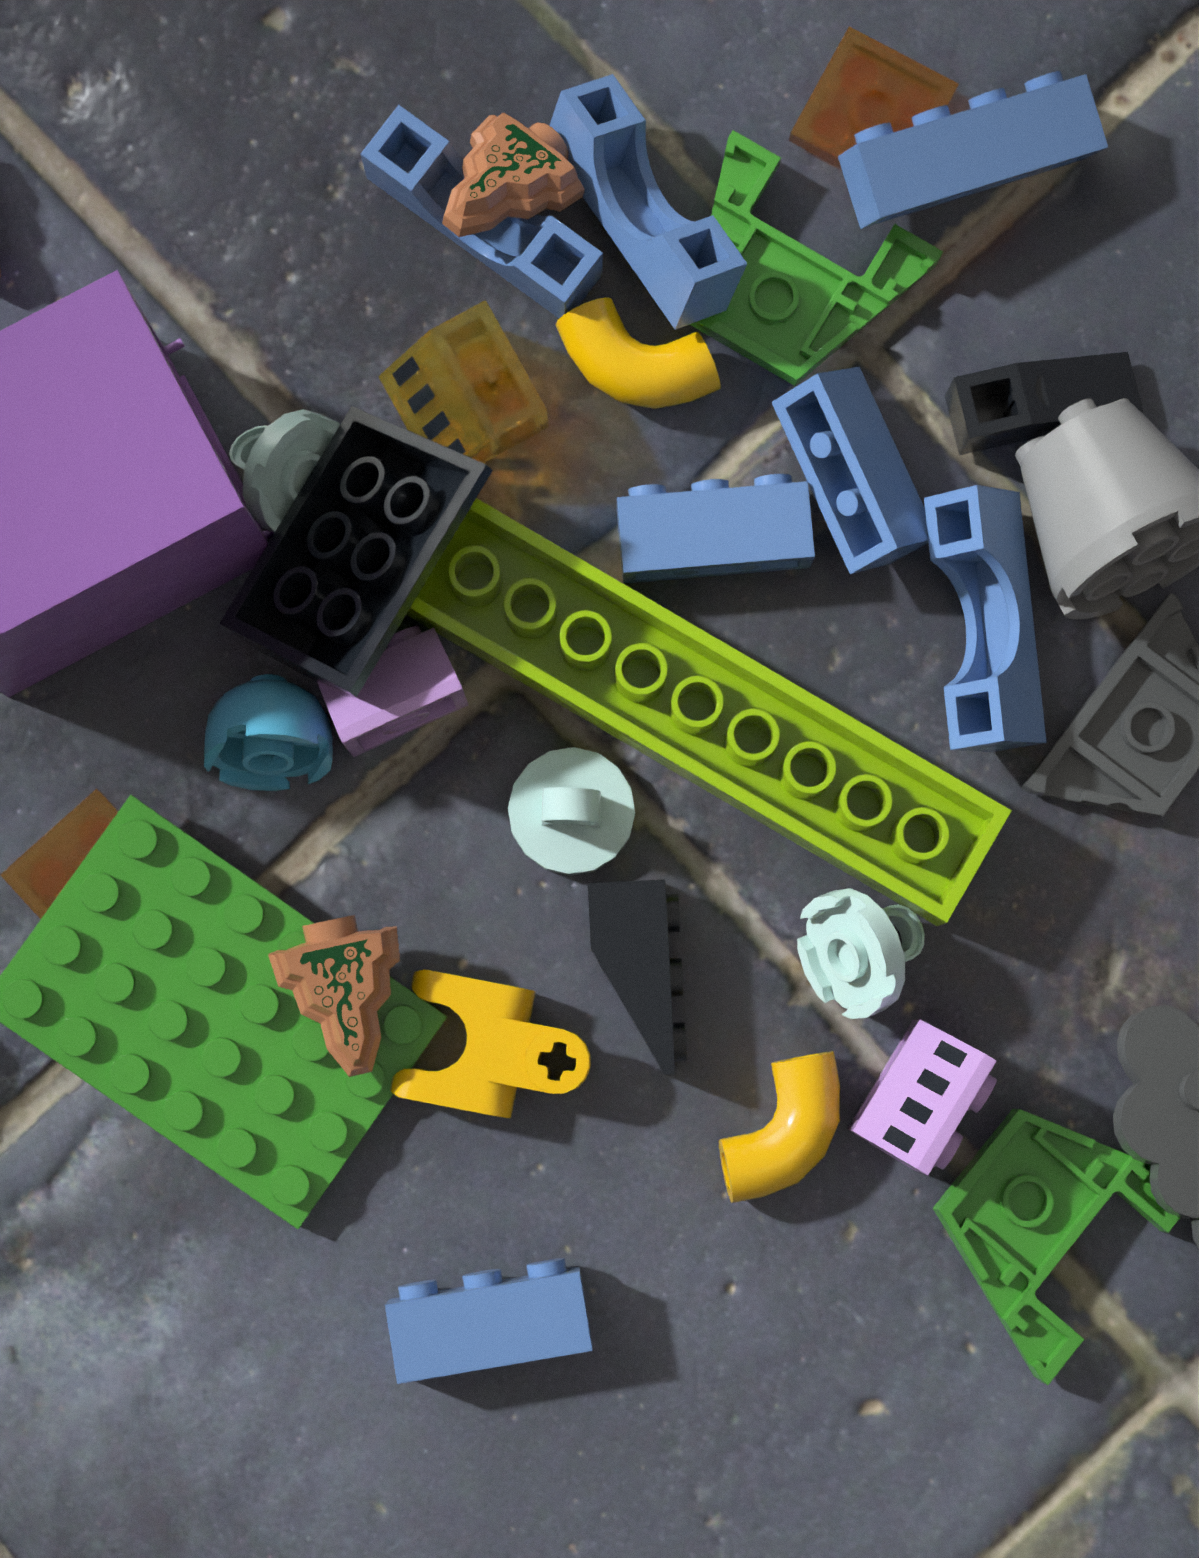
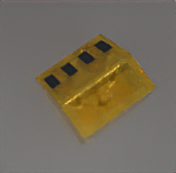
M486 300L430 329L378 376L408 431L482 463L549 428L547 408Z

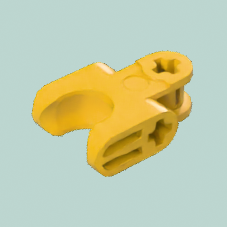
M425 969L413 972L411 988L414 993L425 1001L445 1005L457 1013L465 1024L467 1043L464 1053L459 1060L448 1068L439 1071L403 1069L397 1072L392 1077L390 1091L396 1096L486 1115L511 1118L517 1087L550 1094H564L578 1088L586 1080L591 1068V1055L586 1043L578 1035L564 1029L530 1023L536 991ZM556 1043L566 1044V1055L576 1058L574 1071H563L560 1080L551 1079L550 1068L546 1065H541L542 1053L553 1052L556 1048Z

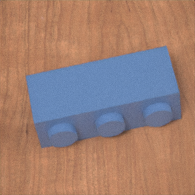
M860 367L817 373L771 402L850 574L891 564L928 543L925 508Z
M789 474L764 475L754 479V486L729 488L728 480H702L691 484L692 491L666 493V486L641 485L630 488L628 490L629 496L617 497L616 510L623 584L810 568L815 558L808 481L792 482V476Z
M558 1258L527 1264L528 1276L502 1280L501 1269H492L463 1275V1287L438 1291L437 1280L420 1281L398 1286L400 1297L389 1299L385 1304L397 1384L593 1351L580 1267L566 1269L565 1258Z

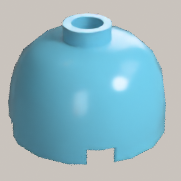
M272 674L259 675L246 683L234 687L215 703L208 715L204 740V767L208 772L212 766L219 768V780L230 786L249 790L290 789V782L286 777L302 776L308 773V784L319 781L331 770L333 760L332 731L327 714L314 695L294 683L287 682L281 676Z

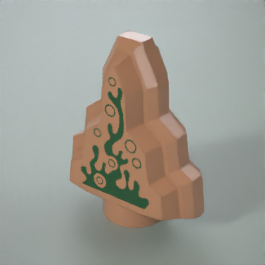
M501 113L499 116L489 115L471 134L470 144L473 149L463 159L462 170L464 179L451 191L442 224L458 237L491 230L507 217L530 219L545 209L561 212L582 198L585 189L578 179L575 167L568 161V149L560 134L545 123L537 122L527 128L505 113Z
M355 915L302 926L305 943L287 950H277L268 954L278 987L292 990L301 1015L321 1024L327 1050L349 1077L372 1072L381 1040L377 1011L391 995L389 969L400 961L397 926L384 927L380 930L358 931Z

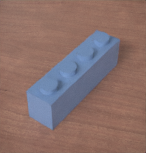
M1061 71L1048 73L1024 83L1026 92L1007 98L1005 88H999L969 99L970 109L951 115L948 105H943L913 116L911 119L914 126L893 132L891 123L888 122L856 133L854 137L857 144L839 155L838 159L860 229L1079 162L1108 148L1087 75L1084 74L1063 81Z

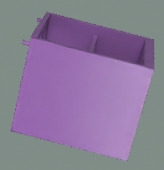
M118 270L0 330V693L8 698L253 569L269 543L268 539L272 538L274 534L269 530L262 531L260 525L248 511L243 497V484L185 375L179 376L169 357L170 354L185 347L181 338L163 346Z

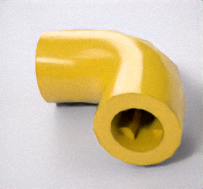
M607 297L595 299L573 308L561 316L555 324L568 354L587 381L620 403L658 409L691 402L721 389L714 360L705 341L697 331L668 344L658 346L642 344L632 338L627 332L613 300Z
M834 1051L799 1056L771 1063L777 1092V1109L772 1120L763 1129L753 1133L719 1140L722 1171L731 1203L762 1198L797 1184L825 1157L840 1122V1081Z

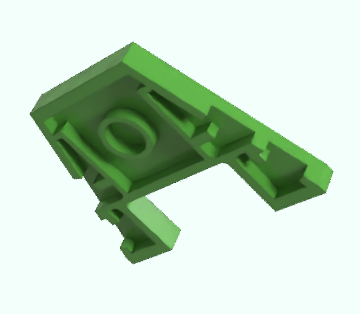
M732 130L727 140L711 216L713 215L747 262V266L727 310L689 325L796 386L934 269L943 251L894 224L865 274L862 276L854 275L751 214L779 168L781 157Z
M1012 1109L935 1204L933 1210L1033 1376L1041 1383L1049 1385L1084 1341V1338L1036 1298L1035 1293L1039 1286L1114 1192L1161 1232L1169 1233L1180 1217L1167 1213L1157 1204L1150 1186L1151 1165L1135 1160L1128 1154L1103 1145L1092 1138L1021 1109Z

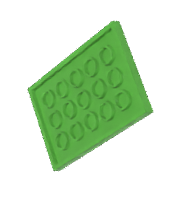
M133 795L128 797L0 975V1023L296 1229L300 1228L392 1097L393 1093L390 1091L392 1077L403 1069H411L446 1020L447 1015L427 1001L419 998L414 992L390 976L391 995L377 1011L381 1040L373 1070L369 1073L349 1077L327 1050L321 1024L301 1015L292 990L278 987L268 956L269 953L274 951L287 950L305 943L302 926L314 924V922Z

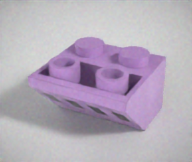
M920 1019L912 1020L847 1130L914 1171L929 1175L935 1166L943 1170L953 1158L963 1139V1136L955 1130L966 1111L971 1109L977 1113L987 1101L997 1082L996 1078L989 1075L996 1060Z

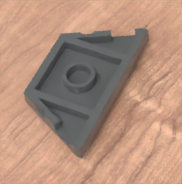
M1171 592L1165 596L1023 784L1022 789L1029 794L1159 818L1164 816L1199 769V645L1181 613L1184 607L1177 596Z

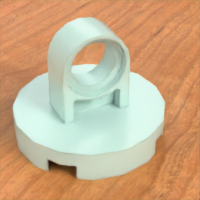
M302 409L283 414L269 426H257L245 431L231 445L229 455L231 462L243 481V497L246 507L253 519L262 528L275 533L339 428L340 424L337 421Z
M576 747L549 751L529 763L515 781L508 805L511 831L524 854L543 869L568 876L594 872L614 859L629 840L635 817L632 789L620 769L601 754Z
M851 888L834 890L814 898L802 911L800 919L808 918L806 923L807 935L797 939V949L804 974L815 993L824 1003L835 999L843 1008L847 1009L842 1015L850 1019L868 1018L886 1010L899 999L905 982V962L919 955L924 946L925 934L919 918L908 907L899 904L890 905L882 909L868 895ZM894 926L898 929V931H899V933H900V935H901L902 946H901V942H900L898 933H897L896 929L894 928Z

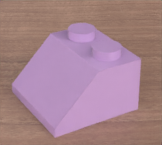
M413 626L395 633L357 697L317 681L340 740L353 757L468 706L462 686L434 628L422 633L419 626Z

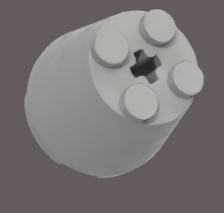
M1092 399L1079 401L1069 406L1059 415L1058 420L1061 424L1059 427L1046 436H1041L1027 442L1016 451L1015 457L1021 466L1020 469L1051 592L1064 616L1075 620L1088 619L1114 612L1123 605L1119 596L1131 597L1150 589L1158 583L1164 589L1199 566V469L1142 412L1130 403L1129 399H1119L1099 407L1095 405Z

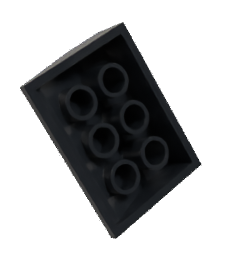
M351 406L219 624L261 653L302 675L357 697L493 470L482 462Z

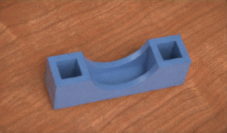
M612 74L562 90L549 126L560 134L567 146L569 153L568 161L575 167L578 179L585 189L583 198L673 328L676 330L726 311L747 266V262L713 215L696 222L690 221L678 214L667 202L655 181L650 167L646 148V120L618 80Z
M400 105L396 107L360 154L368 180L558 318L573 308L578 307L603 275V252L552 215H535L530 219L507 217L491 230L458 237L445 227L442 222L451 191L464 179L462 170L463 159L450 141Z
M974 485L925 497L924 504L930 561L937 565L953 584L961 602L966 625V650L962 666L956 677L944 686L950 750L996 752L1047 743L1020 492Z

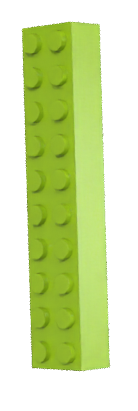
M477 498L406 614L429 629L434 628L436 633L889 899L908 907L915 914L935 926L948 922L1012 811Z

